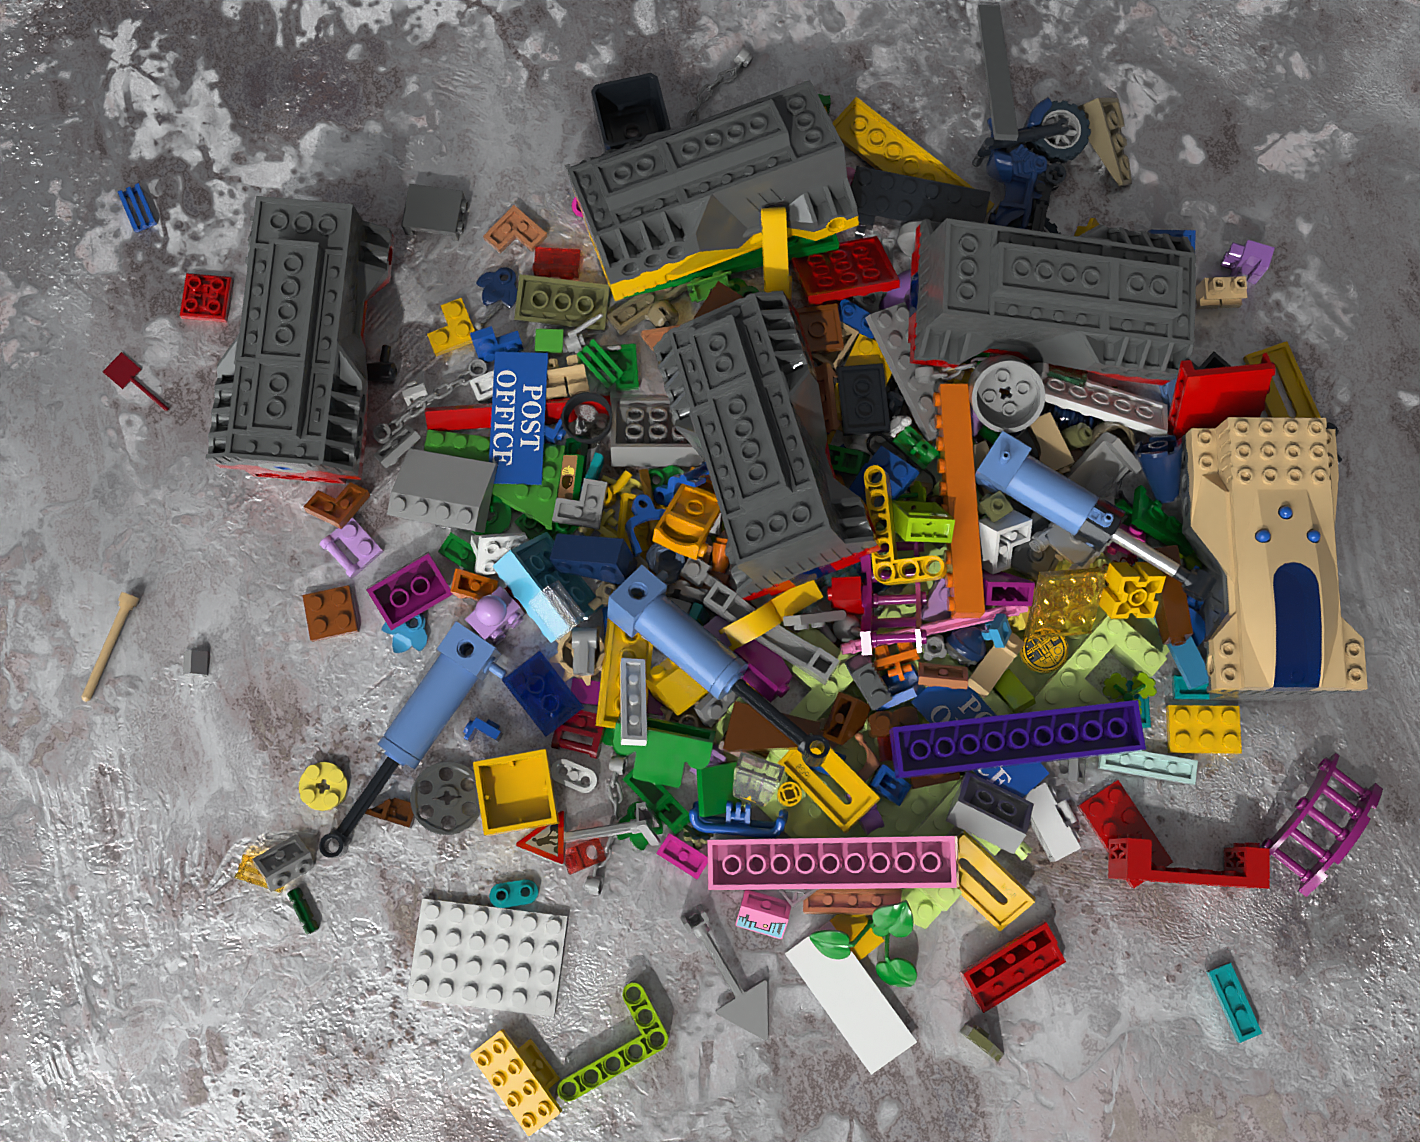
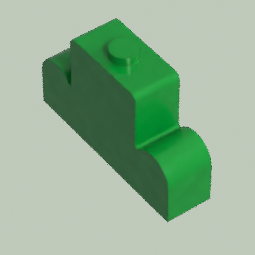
M620 712L615 726L613 744L615 749L622 754L636 752L633 770L634 779L651 782L655 785L678 788L683 779L686 762L694 769H702L709 764L716 731L647 717L646 746L621 745Z

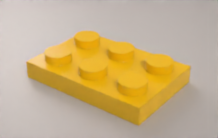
M1166 706L1168 754H1242L1239 706Z

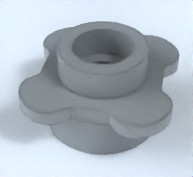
M937 634L935 637L927 638V644H922L925 660L931 661L935 657L944 658L947 655V650L944 649L943 636ZM934 645L936 649L932 650L931 646Z

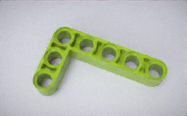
M635 981L628 983L622 993L623 1000L641 1034L564 1077L557 1089L558 1096L562 1100L570 1102L667 1046L668 1032L641 983ZM630 987L639 988L641 996L638 1000H631L627 996V990ZM648 1009L652 1012L653 1018L650 1022L645 1023L639 1019V1012L641 1010ZM653 1032H661L664 1035L665 1040L662 1044L655 1045L651 1042L650 1036ZM633 1044L640 1045L643 1050L642 1055L632 1057L628 1051L629 1047ZM617 1057L621 1063L620 1067L616 1070L610 1069L607 1066V1059ZM593 1069L598 1073V1080L596 1082L586 1080L585 1072L587 1070ZM566 1082L574 1083L576 1092L572 1095L566 1094L563 1091V1084Z

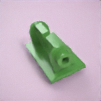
M720 270L705 279L703 277L692 279L687 284V291H693L689 293L691 302L696 301V303L705 301L710 294V290L714 288L718 281L732 290L735 289L733 280L728 281L731 279V271L725 272Z

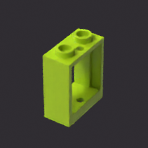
M892 500L895 531L905 541L952 543L955 519L936 502Z

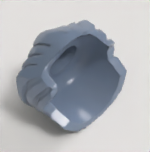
M654 543L649 548L645 558L648 567L656 575L662 570L668 573V578L664 581L668 584L675 583L678 580V576L686 564L683 555L658 543Z

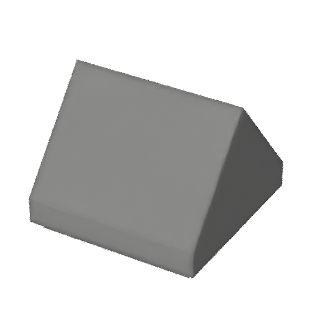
M200 650L185 651L183 675H208L209 652Z

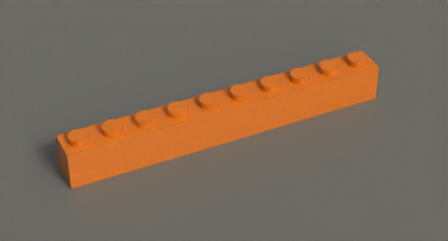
M940 384L937 392L933 393V406H937L934 425L935 428L939 429V436L936 437V450L940 451L937 469L938 473H942V481L939 482V495L943 496L944 504H941V507L955 519L952 543H946L947 550H944L943 555L944 562L948 564L945 586L950 591V597H947V611H951V619L981 618L985 613L969 388L968 384Z

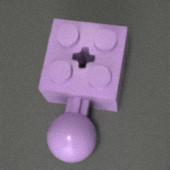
M500 586L491 595L482 597L477 602L475 610L465 620L482 639L491 645H498L505 639V633L511 627L515 629L524 620L522 617L525 614L521 607Z

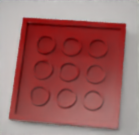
M877 236L840 242L839 249L801 258L795 257L791 260L808 304H821L825 301L844 300L847 297L866 296L874 292H888L892 289L900 288V279Z

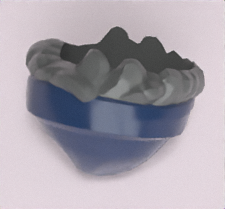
M968 626L952 630L944 637V649L947 650V653L953 659H957L960 665L965 664V667L978 665L987 654L985 640L981 633L982 630L978 627Z

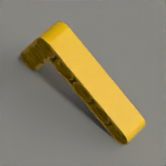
M761 208L764 292L783 291L790 300L786 208Z
M878 465L868 467L864 473L867 508L880 546L886 543L890 547L886 555H880L879 550L871 553L875 579L884 585L942 579L946 575L948 567L944 560L938 556L931 555L898 559L890 478L882 467ZM877 472H881V481L879 483H872V476ZM879 496H884V504L881 507H875L874 500ZM880 520L887 521V527L883 531H877L876 525ZM940 562V571L936 574H931L929 571L930 564ZM911 564L915 565L916 573L911 577H907L905 574L906 567ZM890 567L892 570L891 577L883 580L881 577L882 570Z

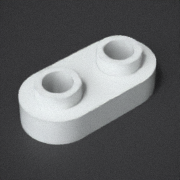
M560 759L554 762L551 767L552 778L556 782L581 793H589L597 786L596 774L592 770L574 762ZM563 767L568 770L566 776H560L559 770ZM583 777H589L590 783L586 786L581 784Z

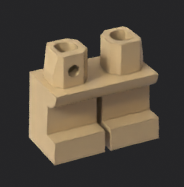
M1245 276L1204 278L1196 286L1197 309H1217L1218 307L1240 308L1242 299L1248 298Z
M577 354L566 357L568 367L559 368L557 359H548L547 400L568 398L565 381L568 384L570 398L579 393L590 392L584 364H581Z

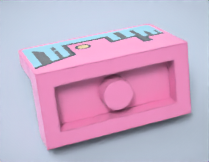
M745 890L735 925L782 939L789 920L791 906L788 901L755 891Z

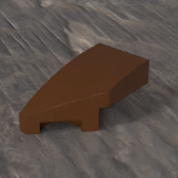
M389 798L382 804L368 809L365 813L407 828H412L415 820L411 803L398 798Z

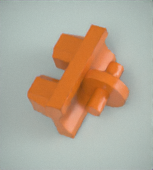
M911 642L897 643L900 653L892 656L890 655L888 645L875 647V668L881 671L896 666V668L887 670L889 677L898 675L900 681L905 680L904 673L913 671L911 664L901 665L920 659L917 650L914 649Z

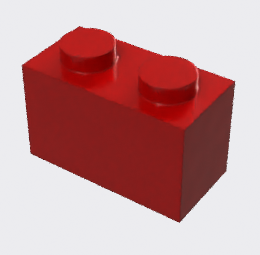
M861 576L832 578V586L827 588L831 608H835V611L844 610L846 614H864Z

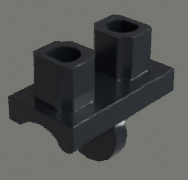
M890 379L886 386L889 419L892 421V417L899 415L905 399L897 383Z

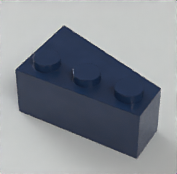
M568 534L556 535L549 558L555 568L562 573H571L621 585L636 571L638 563L624 539Z

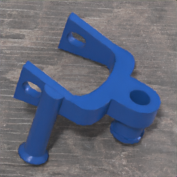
M703 462L701 466L682 475L676 474L670 477L668 485H661L655 488L653 491L655 502L668 507L679 489L680 483L692 487L705 483L706 478L700 476L704 474L709 475L706 462Z
M644 494L638 495L634 499L631 509L635 516L631 517L625 524V530L634 557H638L642 552L633 531L634 527L646 521L660 520L666 510H655L651 498Z

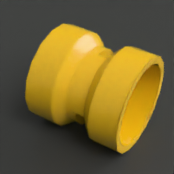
M785 782L777 791L779 803L786 807H793L798 804L802 797L801 788L794 782Z

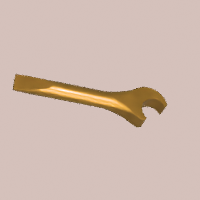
M648 468L639 469L643 494L651 498L656 510ZM659 520L649 521L646 539L649 548L656 543L652 540L654 528Z

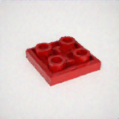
M186 273L179 316L182 319L227 323L233 278Z

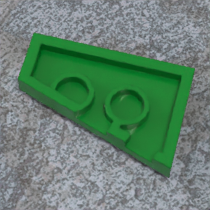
M1142 485L1138 486L1134 491L1131 523L1167 546L1177 545L1179 553L1187 557L1192 554L1193 549L1182 533V524L1174 516L1168 517L1161 509L1162 504L1158 500L1152 501L1145 494L1147 490Z

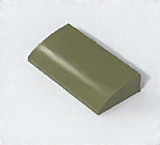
M519 274L514 320L579 327L591 318L603 313L602 318L585 329L605 331L611 289L607 284Z

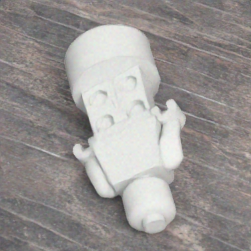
M908 416L892 417L890 432L882 434L886 435L889 439L891 437L894 438L897 433L911 425V418ZM874 436L875 440L879 443L886 441L881 436Z

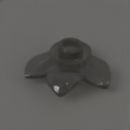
M579 404L574 408L578 418L572 421L569 428L574 436H585L592 439L601 435L606 430L610 417L604 413H598L592 405ZM600 420L605 423V427L600 428L597 425V422ZM601 441L588 444V449L596 448Z

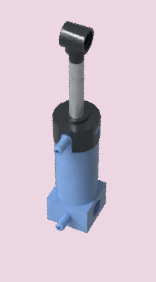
M1001 432L976 471L975 482L994 494L1001 491L1003 495L1004 493L1098 552L1110 540L1114 541L1180 581L1183 592L1191 598L1200 602L1205 601L1217 582L1215 577L1198 568L1186 569L1120 529V521L1125 514L1124 510L1101 496H1096L1030 456L1029 453L1032 448L1006 432Z

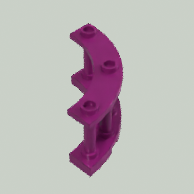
M896 542L897 551L914 550V558L920 557V552H924V542ZM882 544L879 552H889V544ZM872 554L861 557V572H866V579H863L864 586H862V607H864L860 630L862 655H872L873 647L877 646V644L916 642L917 653H922V644H927L926 629H923L922 606L927 605L926 591H922L921 582H915L916 594L878 596L877 593H874L873 582L878 581L873 574ZM916 566L915 568L905 569L907 577H911L916 573ZM891 569L882 570L881 572L882 579H889L892 575ZM916 603V617L878 618V616H874V608H878V605ZM915 626V632L877 634V632H874L878 631V628Z
M1334 753L1330 758L1325 757L1319 763L1317 776L1306 796L1301 797L1295 804L1296 810L1271 839L1266 838L1260 845V848H1270V855L1299 876L1301 882L1298 891L1306 897L1328 877L1325 871L1334 862L1339 865L1357 842L1371 820L1367 816L1371 807L1373 809L1377 808L1383 792V788L1377 783H1374L1369 789L1361 787L1336 768L1340 756L1337 753ZM1331 776L1357 795L1358 802L1356 806L1327 785ZM1321 793L1349 813L1350 819L1345 827L1341 828L1313 806ZM1307 814L1335 835L1336 840L1329 849L1324 850L1296 828ZM1289 835L1318 857V862L1311 869L1303 868L1278 848Z

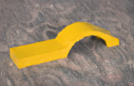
M812 576L796 584V587L782 592L753 612L719 629L718 632L720 635L726 634L732 644L728 648L733 651L780 624L784 616L796 614L823 598V595Z

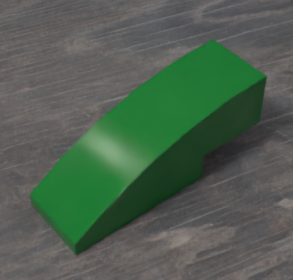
M633 768L622 780L643 802L647 803L650 809L677 836L683 830V827L690 823L689 812L662 785L634 779Z

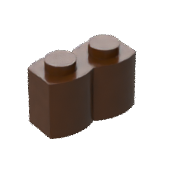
M902 707L893 713L889 711L876 712L867 718L866 724L869 737L883 738L890 735L889 730L892 727L918 725L919 719L916 708Z

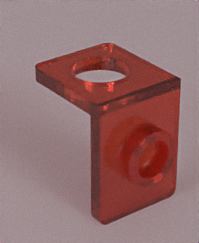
M599 838L591 839L565 850V866L569 875L606 860ZM588 846L596 848L598 853L596 859H590L587 856L586 849Z

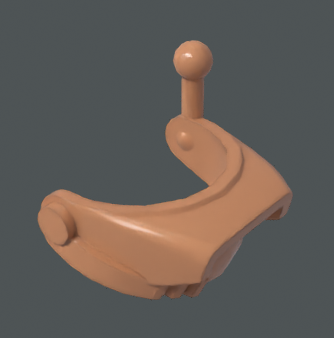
M858 732L855 734V739L866 750L867 760L864 767L856 772V774L866 782L881 764L872 750L866 745L867 742L863 739V734Z

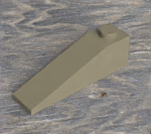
M1097 98L1078 106L1077 108L1080 111L1083 110L1086 114V119L1090 121L1089 129H1091V134L1088 138L1089 142L1118 186L1131 185L1132 178L1129 158L1124 154L1127 139L1122 137L1121 127H1124L1125 124L1118 98Z

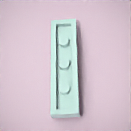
M1139 751L1099 756L1098 769L1195 785L1198 761Z

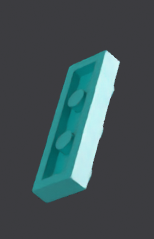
M1227 962L1206 971L1236 1041L1242 1043L1263 1034L1232 964Z

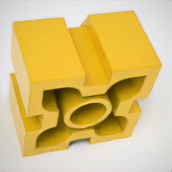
M1110 562L1105 577L1109 586L1102 588L1098 604L1111 619L1128 618L1130 613H1133L1136 618H1154L1159 602L1155 598V594L1162 592L1166 576L1160 569L1148 562H1135L1133 567L1127 562Z

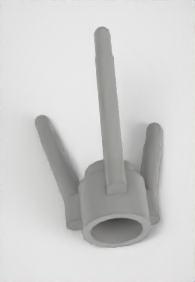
M603 313L591 318L576 329L567 332L568 335L564 336V341L570 354L573 352L577 354L579 351H582L583 346L587 345L586 339L605 332L594 330L584 335L581 332L602 318ZM621 345L601 346L605 351L621 349ZM595 347L591 349L593 352H599Z

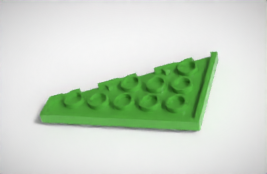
M435 430L427 431L424 451L489 462L490 437ZM544 443L542 485L494 484L492 494L502 499V502L513 509L523 512L526 517L531 520L535 519L543 524L546 529L552 530V518L558 496L565 446Z

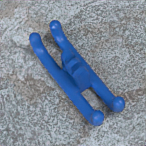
M698 801L693 803V808L689 811L690 822L698 831L765 839L776 838L781 835L788 820V811L786 809L779 811V816L775 821L752 820V803L747 802L745 811H742V802L738 801L736 803V810H732L733 802L727 801L726 817L699 816Z

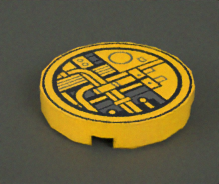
M1038 626L1029 630L1022 638L1025 644L1020 650V656L1023 663L1029 669L1039 673H1050L1059 669L1065 663L1068 656V644L1059 630L1051 626Z

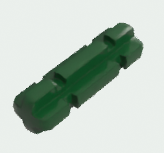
M299 887L290 890L287 896L290 902L294 903L292 906L300 923L304 924L302 927L305 933L308 935L316 932L319 926L316 920L312 919L314 916L306 899L302 898L304 896L302 890Z

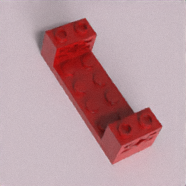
M1118 834V839H1109L1108 879L1270 889V848H1260V843H1233V847L1224 848V871H1213L1210 869L1152 866V840L1143 839V834Z

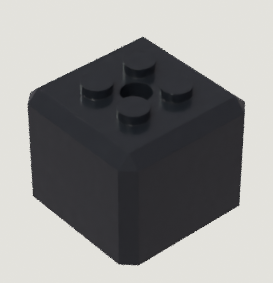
M652 73L596 84L591 90L594 117L603 153L608 149L623 148L630 141H642L649 134L671 129L658 76ZM634 128L637 129L639 133L638 135L631 137L627 135V131L629 129Z

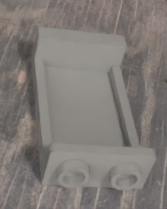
M1105 431L1070 468L1071 471L1063 476L1096 496L1103 498L1128 470L1137 474L1142 468L1138 460L1122 441Z

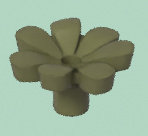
M689 825L683 827L684 840L692 841L693 848L697 850L702 848V843L708 844L707 840L714 836V833L698 831L693 825L692 827Z

